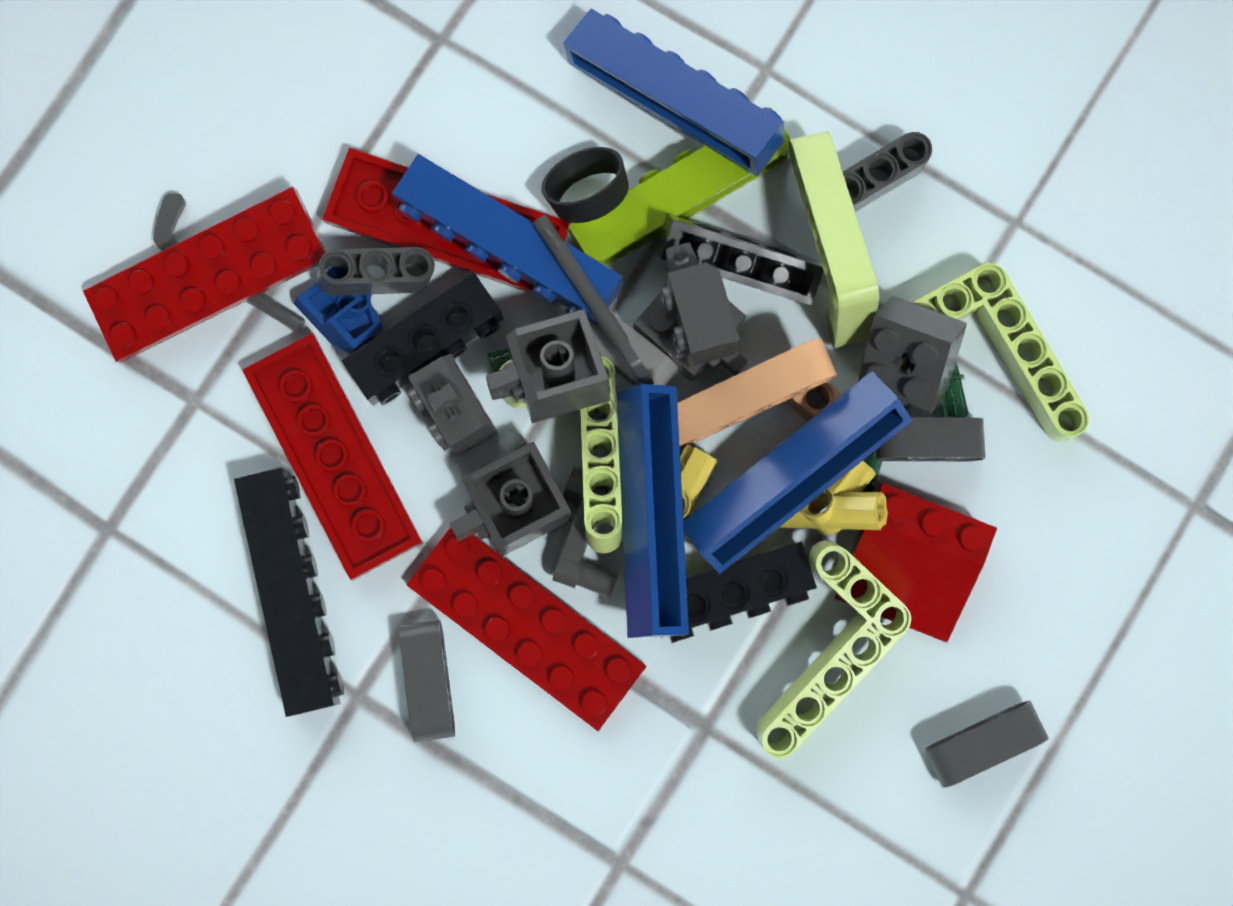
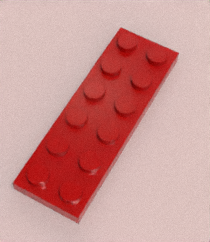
M349 147L322 218L325 224L396 248H423L433 256L434 261L472 274L475 272L478 276L534 294L531 291L533 286L521 279L518 283L512 282L498 272L500 266L488 259L484 263L479 262L464 251L466 247L464 244L454 238L451 243L441 239L431 231V224L421 218L416 223L397 210L399 205L392 192L409 167ZM486 194L533 223L539 217L547 215L559 236H561L563 241H566L569 233L568 226L571 223Z
M292 186L83 290V293L115 362L122 363L318 266L319 260L326 253V250L298 190Z
M313 333L242 369L350 580L354 581L424 543L317 337Z
M449 528L406 584V586L596 731L601 729L647 667L506 559L500 557L497 552L474 535L458 542L451 528Z

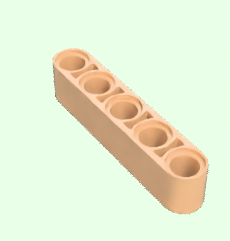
M817 338L803 343L678 402L680 450L685 448L686 444L692 445L837 377V372L822 339Z

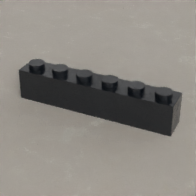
M281 467L235 478L236 492L285 716L290 717L340 705L339 696L344 695V685L340 672H334L330 656L335 655V645L331 632L324 631L322 617L327 615V610L322 593H316L313 577L318 576V569L313 553L307 554L304 538L309 537V528L304 514L299 515L295 500L301 498L297 478L295 475L290 476L289 471Z

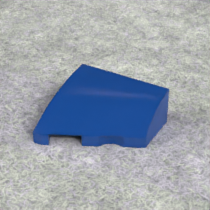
M332 266L326 273L332 279H342L346 276L345 272L336 266ZM316 282L300 294L293 303L343 358L366 345L382 329L378 312L371 305L372 294L328 295L318 287Z

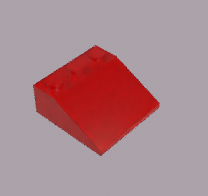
M882 483L875 488L874 492H882L886 497L888 511L886 525H883L881 530H859L850 554L908 608L911 614L910 629L947 643L984 566L997 527ZM865 579L857 580L852 585V598H859L865 594L868 586ZM835 593L834 599L846 603L837 593ZM888 607L883 610L881 617L893 622L896 617L895 607Z

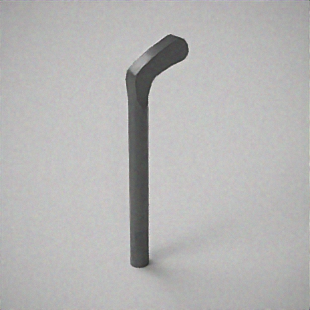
M170 193L166 195L159 210L153 239L154 243L162 251L180 243L174 238L173 233L178 219L186 206V200L181 194ZM263 293L246 301L296 333L300 332L305 324V319Z
M547 215L539 217L534 221V227L612 344L621 351L641 384H654L648 371L631 347L628 336L561 236H559Z

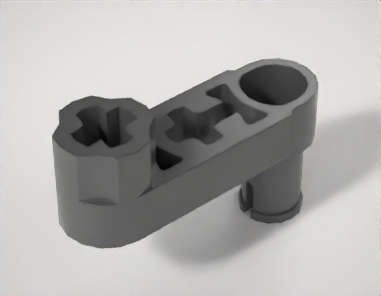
M573 467L566 483L563 497L566 502L579 508L552 580L574 589L577 585L610 598L619 574H613L585 563L586 558H583L588 544L584 523L583 470ZM598 486L592 492L600 496L607 495L609 487Z

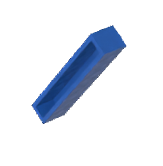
M590 9L563 42L570 65L757 177L785 141L784 121L774 110L767 107L760 108L750 102L747 96L740 90L726 88L718 83L709 72L703 69L697 71L690 67L675 52L661 50L653 45L647 36L640 32L632 33L622 27L621 23L609 14L603 16L597 11Z
M417 154L392 192L399 205L397 210L416 223L421 218L431 224V231L441 239L451 243L454 238L466 246L464 251L471 257L482 263L486 259L500 266L498 272L515 283H518L520 279L533 286L531 291L540 299L550 304L555 299L566 306L565 312L567 314L585 309L588 320L598 326V321L534 227L533 222L420 154ZM565 242L609 308L623 287L622 276Z
M871 371L829 406L822 409L819 414L799 430L791 434L764 458L760 459L734 482L727 485L724 490L704 506L696 510L683 522L684 531L701 555L721 574L913 420L899 398Z
M640 384L617 392L627 638L689 635L677 386Z

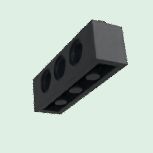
M668 213L655 249L657 255L661 259L666 260V249L690 243L699 263L707 262L718 268L722 278L811 306L824 272L822 265L813 259Z
M474 272L341 361L366 399L373 406L379 402L381 405H385L401 394L400 388L410 382L408 376L440 357L452 354L454 359H456L467 350V343L478 336L480 339H485L495 333L500 328L499 322L504 318L501 310ZM465 313L469 316V321L464 328L456 330L449 327L448 323L452 315ZM430 334L436 337L435 345L431 350L422 352L416 349V342L422 335ZM389 357H401L402 367L398 372L387 374L383 371L384 362Z
M802 541L736 562L721 574L714 569L686 578L687 596H699L705 604V610L698 618L688 617L689 635L670 636L671 643L693 637L692 628L708 624L710 631L733 624L731 616L746 611L748 619L771 612L769 603L784 599L786 606H790L810 599L807 591L816 589L817 586ZM764 571H773L779 576L781 585L776 593H767L761 588L759 580ZM727 583L737 584L743 592L742 600L736 606L726 604L721 598V589Z

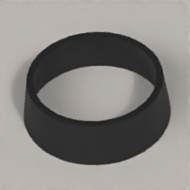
M592 147L577 151L555 164L546 174L541 190L543 196L560 219L569 223H585L599 219L618 207L628 193L629 183L623 159L616 150L607 147ZM601 173L616 175L608 186L591 197L575 202H560L564 193L572 185L586 177Z

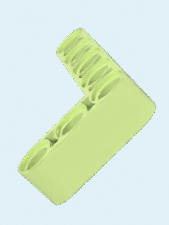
M829 131L788 140L790 161L828 284L826 324L833 348H839L868 341L873 318L879 306L878 284Z
M994 263L980 265L912 302L958 320L976 313L1048 437L1057 442H1065L1086 431L1089 425V415L1085 406L1002 267ZM986 277L990 279L994 286V292L986 293L982 291L977 283L978 278ZM943 296L955 297L959 301L960 311L948 310L944 306ZM998 311L1010 313L1014 320L1013 327H1005L999 322L997 317ZM1020 344L1030 347L1033 352L1032 362H1027L1019 356L1018 346ZM1040 378L1046 379L1052 384V396H1046L1039 391L1038 381ZM1060 412L1066 413L1072 418V431H1066L1060 426L1058 422Z
M601 356L609 378L610 401L580 409L584 523L587 544L591 549L598 553H609L617 549L622 542V508L615 368L608 358ZM514 396L503 398L511 407L526 408L524 399L515 400ZM597 412L608 415L604 420L590 418L591 415ZM600 448L610 452L609 455L602 458L595 457L591 453ZM598 486H607L612 489L609 494L603 496L592 492ZM602 523L609 524L614 528L608 534H598L593 529Z
M820 541L811 548L808 555L810 568L858 614L758 721L755 731L757 739L767 754L774 758L781 759L794 753L907 632L911 624V614L908 608L854 556L833 541ZM836 551L839 557L838 564L832 570L824 571L821 566L822 558L828 552ZM865 579L868 585L865 594L859 598H852V585L857 580ZM888 607H895L896 617L894 621L887 625H881L880 617L883 610ZM868 637L869 644L866 651L858 655L853 654V643L858 638ZM840 667L841 676L838 681L833 684H825V673L830 668ZM802 698H813L814 702L811 710L803 714L796 713V705ZM782 727L786 729L783 740L778 743L768 742V735L774 728Z

